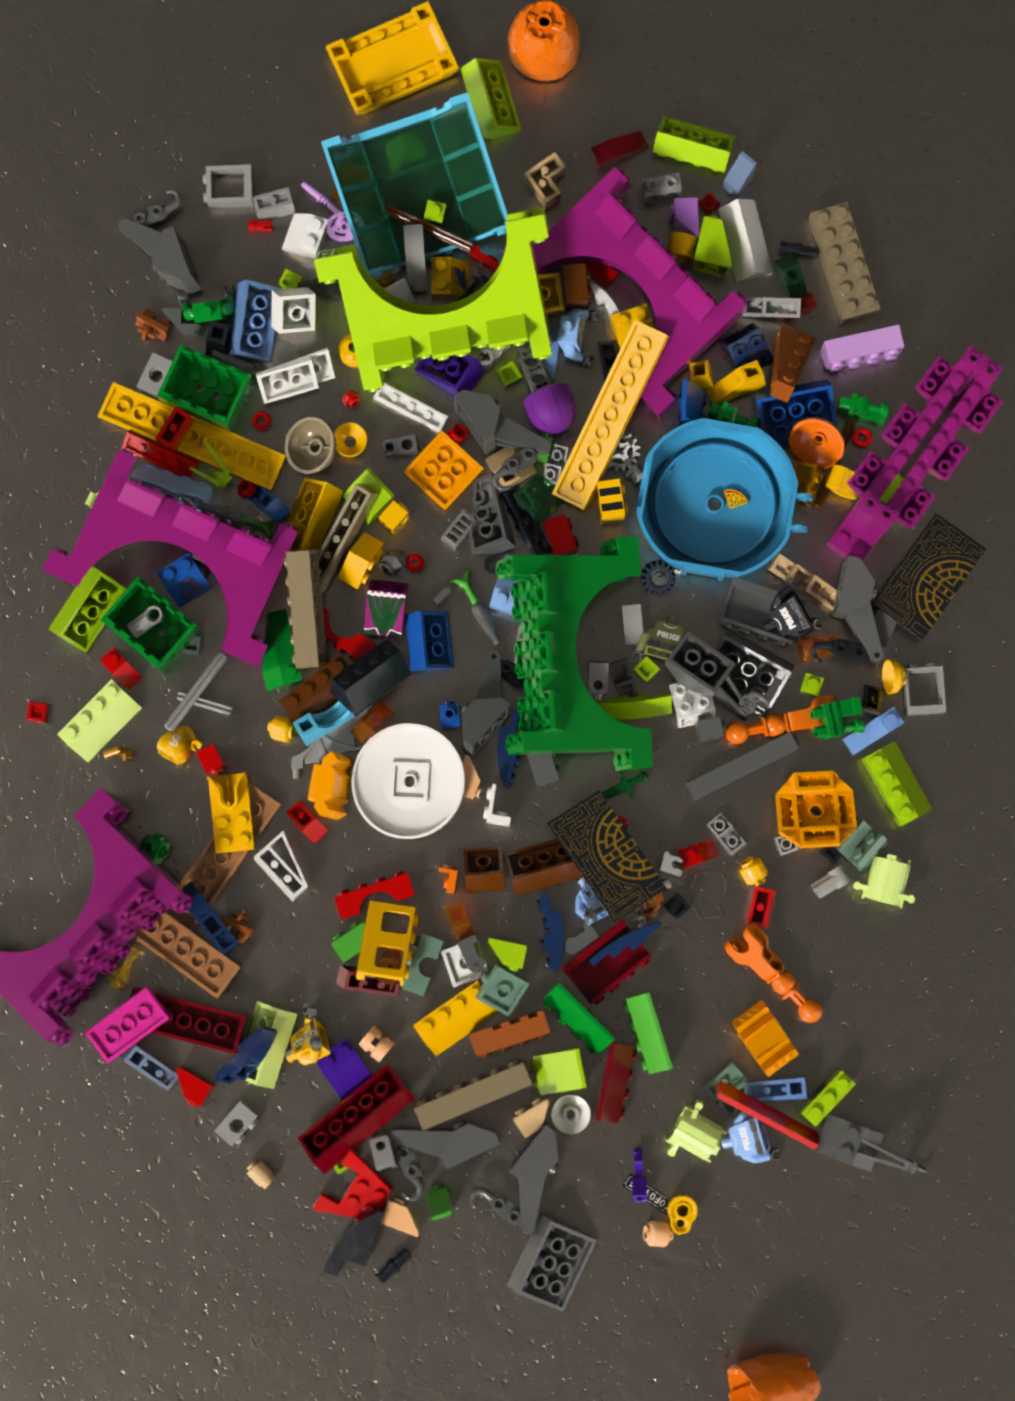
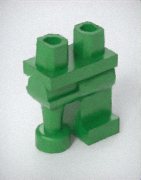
M852 393L851 397H840L837 412L847 414L846 419L852 420L854 418L884 424L888 416L890 403L881 401L880 404L871 403L866 396L858 397V393Z
M725 401L723 405L712 402L707 418L752 427H756L759 418L754 416L748 419L740 415L736 407H729V403Z
M860 696L824 703L809 710L811 720L820 719L821 726L813 728L815 738L827 740L840 737L851 731L855 734L864 732L862 718L853 719L852 723L843 722V718L863 714Z

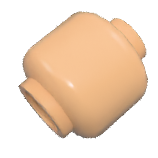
M649 1221L643 1228V1239L649 1246L666 1247L669 1241L673 1239V1230L670 1229L666 1221Z

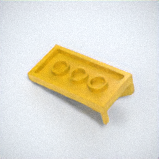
M247 772L206 776V779L209 781L216 854L255 850Z

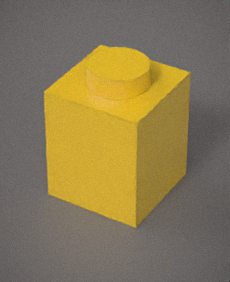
M709 361L690 363L691 382L703 389L714 387L713 369Z

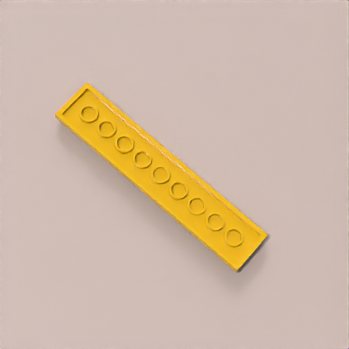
M634 320L552 492L553 495L585 511L587 510L597 489V482L601 481L669 339L667 334Z
M113 382L98 417L157 442L155 438L174 408ZM192 416L194 423L176 451L222 470L205 445V442H209L226 468L231 471L230 474L272 491L286 460V455Z

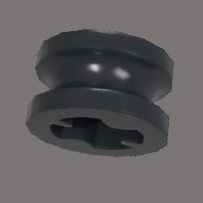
M489 556L485 559L484 567L490 574H495L496 568L489 569L490 566L487 563L493 560L499 561L500 559L496 556Z

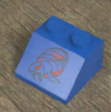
M190 553L185 554L156 572L179 608L212 588Z

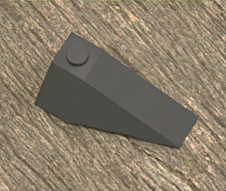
M492 473L474 480L472 498L474 505L470 518L472 526L471 530H469V539L474 554H499L516 547L499 491L492 482Z

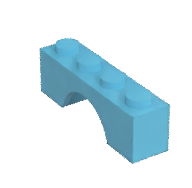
M338 701L328 710L317 714L308 713L294 721L293 724L305 745L308 746L355 718V716Z

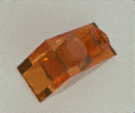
M380 701L360 718L351 730V733L365 745L394 716V713Z
M463 901L444 908L457 941L475 934Z

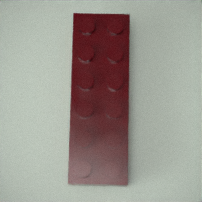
M133 987L130 998L143 988ZM152 991L171 1018L150 1033L238 1054L237 1046L242 1043L249 1015Z
M387 1063L297 1139L312 1163L322 1173L326 1174L342 1161L350 1147L355 1150L416 1098L400 1075Z

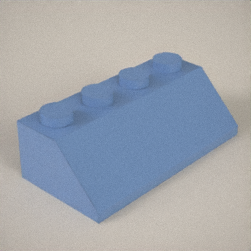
M247 279L238 283L227 355L246 361L271 362L275 329L272 328V290H279L281 288Z

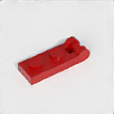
M473 245L472 250L469 252L471 260L493 273L496 272L500 265L498 259L493 255L489 254L487 256L480 252L478 245Z

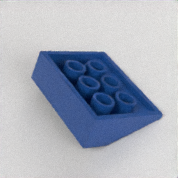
M828 379L796 385L788 403L771 396L770 390L753 393L757 418H759V429L771 436L783 450L789 449L788 438L790 431L802 419L818 417L830 421L837 427L833 388Z

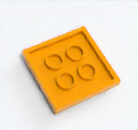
M441 431L403 473L446 511L484 468Z

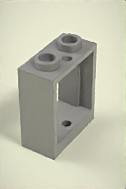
M251 164L206 166V173H203V183L206 184L203 198L204 202H207L209 209L254 207L252 198L254 197L253 169ZM244 173V197L213 198L212 175Z
M928 663L926 667H918V664L906 665V683L903 685L905 716L945 713L946 699L943 666H937V663ZM935 673L938 705L911 706L909 675Z

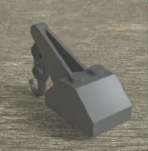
M170 189L166 193L176 196L174 202L170 204H156L136 213L132 220L122 219L119 222V229L153 259L151 262L152 268L155 272H158L161 280L164 279L168 285L192 294L202 288L185 241L173 226L162 230V232L148 228V226L164 220L171 211L180 206L182 201L181 194L175 189Z
M462 390L454 395L455 411L486 455L495 450L497 445L521 450L509 457L494 474L492 482L498 490L507 491L511 488V486H501L499 484L501 477L519 473L535 463L539 454L546 455L550 452V442L547 439L502 415L500 403L497 399L493 400L489 394Z
M687 631L665 662L666 667L679 683L694 693L716 697L733 711L737 717L744 721L755 711L758 706V699L762 700L766 707L770 705L767 697L758 691H751L741 696L728 676L736 663L689 631Z
M828 1113L819 1138V1146L815 1151L870 1172L874 1162L900 1168L912 1174L915 1173V1170L927 1172V1169L916 1164L915 1160L907 1157L904 1158L882 1146L883 1133ZM878 1150L899 1160L900 1165L876 1158Z
M465 1120L455 1123L452 1130L394 1129L390 1133L389 1138L392 1143L397 1145L395 1150L396 1158L404 1175L417 1188V1192L413 1196H409L403 1191V1197L408 1201H416L421 1198L424 1192L421 1166L413 1149L442 1158L447 1170L499 1145L500 1138L496 1130L472 1121L465 1122Z
M545 1122L509 1168V1172L519 1179L520 1208L505 1196L493 1193L486 1188H477L471 1192L469 1196L470 1205L476 1209L477 1206L474 1203V1198L477 1195H483L491 1209L511 1225H520L522 1232L526 1235L532 1234L535 1231L545 1178L548 1173L553 1174L559 1166L555 1129Z

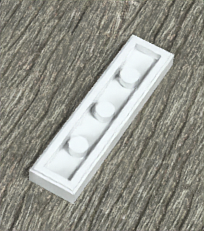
M385 382L383 387L376 391L373 397L380 403L437 433L442 431L449 418L448 415Z

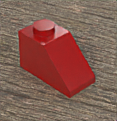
M114 647L100 659L102 664L128 690L143 678Z
M301 800L286 812L314 844L329 831Z
M713 838L677 850L678 857L683 860L681 862L683 869L719 856Z
M179 1066L177 1074L183 1097L188 1099L187 1103L195 1108L203 1106L214 1084L183 1066Z

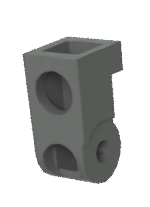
M413 434L383 441L385 458L419 455L418 437Z
M591 924L582 925L584 928L583 932L564 941V950L567 953L575 954L599 938Z
M474 934L457 941L467 967L470 971L477 973L484 968V960L478 955L474 943L478 942Z

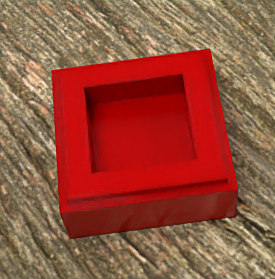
M29 701L26 720L46 723L49 704Z

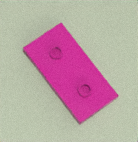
M146 986L84 1033L108 1064L171 1018V1016L149 986Z

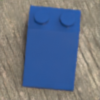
M683 379L679 392L678 426L689 421L706 418V413H703V406H706L707 395L703 394L702 387L688 379Z

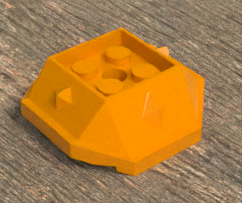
M834 771L794 772L775 795L778 833L800 848L840 846L857 829L853 790ZM811 811H818L820 815L814 816Z

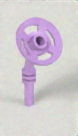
M306 180L303 181L301 187L314 196L317 202H320L324 208L327 207L334 214L326 225L328 235L333 240L340 242L353 240L345 212L340 211L331 201L332 199L328 198L324 192H319ZM350 211V214L353 215L351 216L353 223H358L357 228L364 226L362 217L358 213ZM337 217L335 225L331 226L332 221ZM334 232L345 233L346 235H339Z

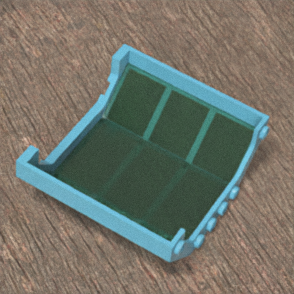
M468 92L449 98V101L445 102L440 110L438 107L352 135L350 140L338 135L321 141L359 257L372 278L381 276L382 272L406 266L403 225L407 224L385 214L389 204L421 219H424L427 200L446 204L443 223L428 222L473 243L495 234L500 236L507 233L505 223L507 221V211ZM423 232L426 263L431 261V257L440 254L445 257L453 254V250L458 249Z

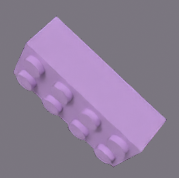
M899 324L824 341L820 349L825 372L837 373L845 367L854 369L860 367V364L867 363L872 365L885 358L886 361L894 360L904 348V342Z

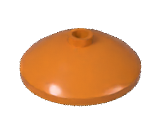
M818 417L805 418L797 422L790 431L788 438L789 449L797 461L817 465L820 469H827L837 464L844 454V437L841 431L828 420Z

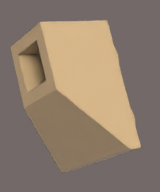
M505 447L485 460L493 474H495L509 457L521 450ZM530 465L517 474L501 477L499 484L501 486H515L536 474L537 471L533 465Z
M539 1096L531 1101L532 1105L528 1108L522 1106L514 1111L513 1120L524 1138L542 1128L549 1104L547 1096L545 1098Z

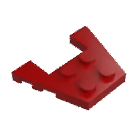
M350 1147L341 1164L357 1172V1175L340 1201L321 1192L312 1209L359 1219L371 1210L384 1205L392 1193V1187L376 1171L374 1172L367 1165V1162L363 1158L361 1159L356 1154V1151Z

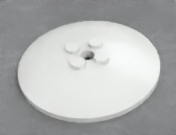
M397 724L376 733L360 750L352 771V794L363 818L379 832L400 839L422 838L441 829L457 812L465 790L464 766L454 745L440 732L420 724ZM409 776L415 779V784L412 787L406 785V779Z

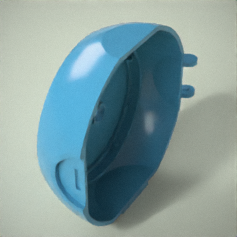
M700 418L682 424L668 432L648 453L644 464L636 512L645 538L653 550L665 562L682 570V575L686 576L687 573L714 577L717 578V581L722 582L724 577H740L765 565L783 548L789 539L790 532L807 533V526L803 524L791 525L795 501H813L814 496L806 493H797L798 480L791 461L780 445L763 430L752 426ZM724 490L739 491L746 497L748 503L729 509ZM712 498L718 499L721 503V508L717 511L710 510L708 507V501Z

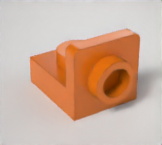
M444 864V867H439L438 870L439 872L450 873L449 877H445L444 888L447 889V893L455 894L459 871L455 870V866Z

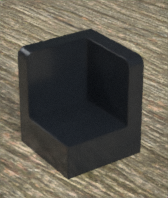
M679 892L663 905L675 920L691 908Z

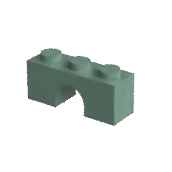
M423 933L421 937H416L413 946L416 947V951L412 955L411 962H407V965L410 966L409 977L404 979L402 989L425 996L431 977L423 975L419 965L422 959L426 957L438 960L444 944L443 940Z

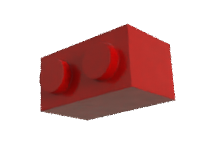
M175 406L156 436V441L175 453L193 425L194 419L191 415Z
M565 514L543 521V527L553 555L577 553L579 543L576 535L572 536L570 529H573L570 518L566 519Z
M214 744L195 752L205 773L210 776H219L228 767L218 746Z
M755 886L747 924H756L758 927L769 929L777 890Z

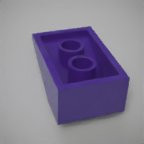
M452 355L448 359L441 361L438 358L433 359L432 356L427 359H421L414 371L448 393L455 395L462 390L472 391L485 369L477 358L470 355L462 357Z
M349 1037L332 1047L329 1055L316 1062L342 1101L373 1076Z

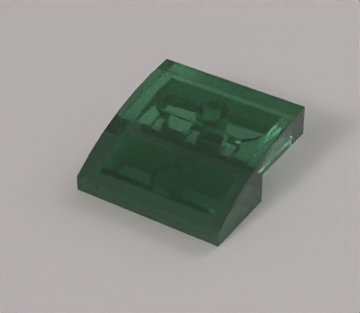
M536 473L512 494L522 510L528 509L537 524L544 522L565 503V500L552 494L554 486L539 473Z

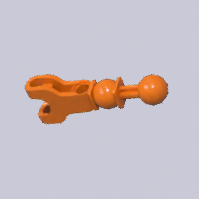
M836 695L817 697L809 704L807 709L781 715L771 713L766 717L760 718L758 723L746 725L740 720H734L726 726V738L733 744H742L749 736L763 733V737H779L784 733L807 729L813 730L814 727L821 726L820 719L811 720L809 710L824 703L837 701Z
M750 924L744 930L743 937L747 943H744L737 937L731 938L726 942L725 950L736 963L750 966L768 984L772 983L774 991L783 995V1000L790 997L799 1006L798 1014L803 1021L814 1023L822 1017L823 1007L820 1002L811 998L806 999L797 989L801 982L798 981L796 983L793 974L784 971L786 967L783 966L780 959L768 946V936L756 924Z

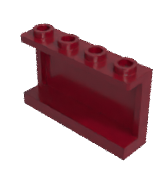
M623 919L562 967L591 1005L593 1003L598 1005L605 999L603 996L608 991L612 993L620 987L619 982L624 978L626 981L636 974L634 972L639 966L643 968L651 962L649 960L651 954L642 944L634 951L627 946L614 959L608 953L595 966L589 961L591 957L620 936L631 932Z

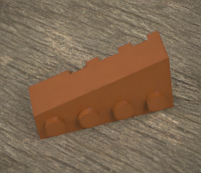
M781 323L774 341V362L772 365L773 375L771 378L770 395L788 403L816 338Z
M541 1009L469 1033L476 1057L481 1056V1059L491 1056L493 1051L499 1050L504 1052L511 1049V1045H525L529 1043L530 1039L536 1038L539 1040L548 1037L547 1034L551 1032L544 1011Z

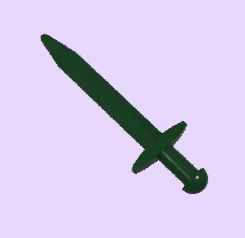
M642 771L640 775L627 780L624 774L620 772L622 782L601 793L606 800L625 791L629 793L631 798H634L631 787L643 781L647 782L649 775Z

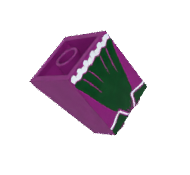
M371 579L367 589L364 634H368L370 637L387 636L389 639L402 638L409 583Z

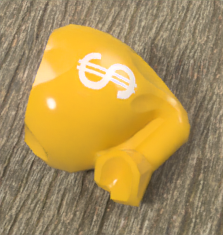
M184 725L175 728L173 732L169 731L161 736L157 743V750L162 757L179 765L187 761L191 750L196 751L200 749L203 742L196 738L191 727Z

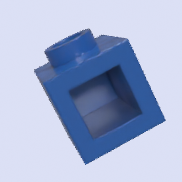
M454 701L443 702V705L439 706L441 729L461 728L459 704H455Z

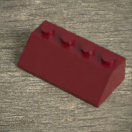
M615 1041L610 1043L595 1115L596 1121L619 1124V1119L623 1120L625 1108H622L623 1100L627 1101L629 1089H626L627 1081H631L633 1074L630 1065L631 1061L635 1062L637 1050H634L633 1045Z

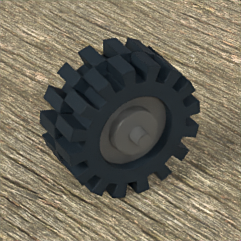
M653 560L651 563H647L640 575L643 587L653 595L660 596L669 593L668 591L672 590L673 585L676 583L674 569L667 562L661 560Z

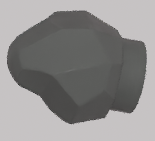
M401 549L386 552L380 564L382 571L387 575L400 572L406 564L405 552Z

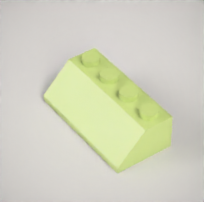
M111 679L57 735L89 763L142 707L117 682Z
M256 1002L245 1039L261 1026L276 1029L277 1034L263 1061L245 1081L257 1086L274 1089L295 1025L296 1013L264 1002Z

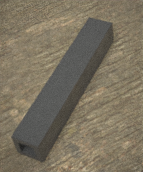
M789 732L686 783V786L693 800L696 801L799 749L798 745H800L799 740L795 734L792 735Z

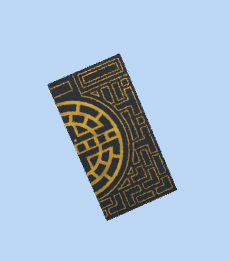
M936 513L872 602V605L923 640L984 554L986 548Z
M600 790L547 823L614 922L667 889Z

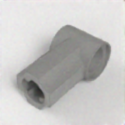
M150 606L144 613L128 623L127 627L137 639L155 625L162 623L165 613L157 606ZM154 610H158L160 613L159 618L156 620H152L150 616Z
M842 864L827 872V875L811 884L814 893L819 899L836 888L839 889L852 881Z

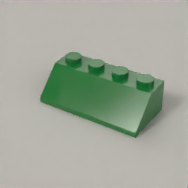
M559 982L543 998L545 1001L543 1005L550 1012L554 1010L559 1015L557 1019L564 1026L568 1024L573 1029L571 1033L578 1040L582 1038L586 1042L584 1046L592 1054L594 1052L597 1054L601 1053L615 1040Z

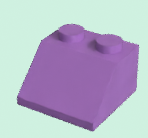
M697 197L674 198L673 205H670L669 222H673V228L677 232L688 233L699 238Z

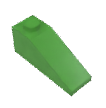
M440 1183L431 1186V1190L428 1191L427 1195L433 1221L452 1215L454 1206L447 1185L442 1186Z

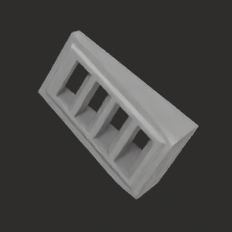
M465 509L460 512L441 536V540L455 550L459 548L468 536L472 523L468 524L462 519L465 516L471 520V514ZM461 522L463 525L467 527V529L464 530L462 527L458 525V523ZM456 528L463 534L460 536L453 529ZM450 533L456 538H458V540L455 541L452 538H450Z

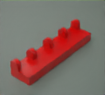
M130 430L126 433L121 448H126L134 452L133 455L180 476H187L189 478H192L194 474L193 471L189 470V467L196 468L199 464L197 459L194 460L181 452L174 453L159 443Z

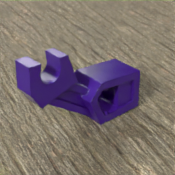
M634 1148L635 1176L632 1177L633 1202H647L646 1176H642V1148Z

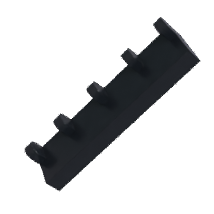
M519 484L512 486L507 491H502L500 497L504 499L508 507L506 510L508 513H511L516 523L515 528L516 530L519 529L525 541L523 543L524 546L528 547L532 555L550 554L552 549Z

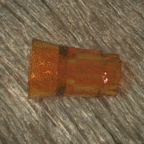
M829 635L798 638V653L801 662L814 660L811 650L815 643L838 640L839 637ZM825 648L817 650L818 658L834 655Z
M387 950L383 953L376 966L399 970L402 963L401 955L396 950ZM376 977L380 982L384 984H393L398 981L395 979Z

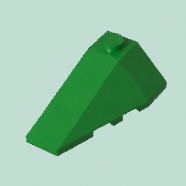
M286 608L267 613L265 644L268 646L264 653L262 672L267 692L304 682L301 668L296 669V664H293L292 654L295 652L294 645L291 644L292 631Z

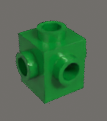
M159 833L146 834L141 841L140 848L157 864H162L164 858L169 853L171 843L166 841V837Z

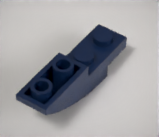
M514 709L508 728L500 726L497 745L499 772L504 788L507 789L509 785L514 783L516 774H513L514 766L518 767L521 757L520 755H508V750L506 749L507 735L515 734L520 721V713Z
M190 881L182 887L194 899L188 909L221 953L224 955L239 943L195 884Z
M546 893L539 896L540 900H537L540 912L544 911L546 918L542 919L545 930L549 929L550 933L543 935L544 939L540 941L543 951L547 950L550 957L546 959L549 970L553 969L555 973L558 972L562 960L564 929L560 910L552 912Z
M266 1026L257 1028L253 1034L237 1046L239 1054L234 1056L231 1061L214 1074L216 1081L232 1084L236 1079L246 1080L267 1055L274 1042L277 1030Z

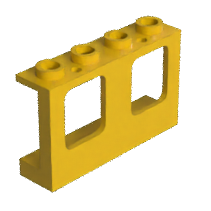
M376 901L369 902L357 967V979L365 980V975L400 980V986H403L404 979L409 977L410 968L406 966L407 961L411 962L413 950H409L410 944L415 942L416 932H413V926L417 927L419 915H415L416 907ZM384 912L409 915L408 932L406 934L382 931L381 924ZM387 947L403 950L404 955L401 968L396 970L375 966L377 948Z

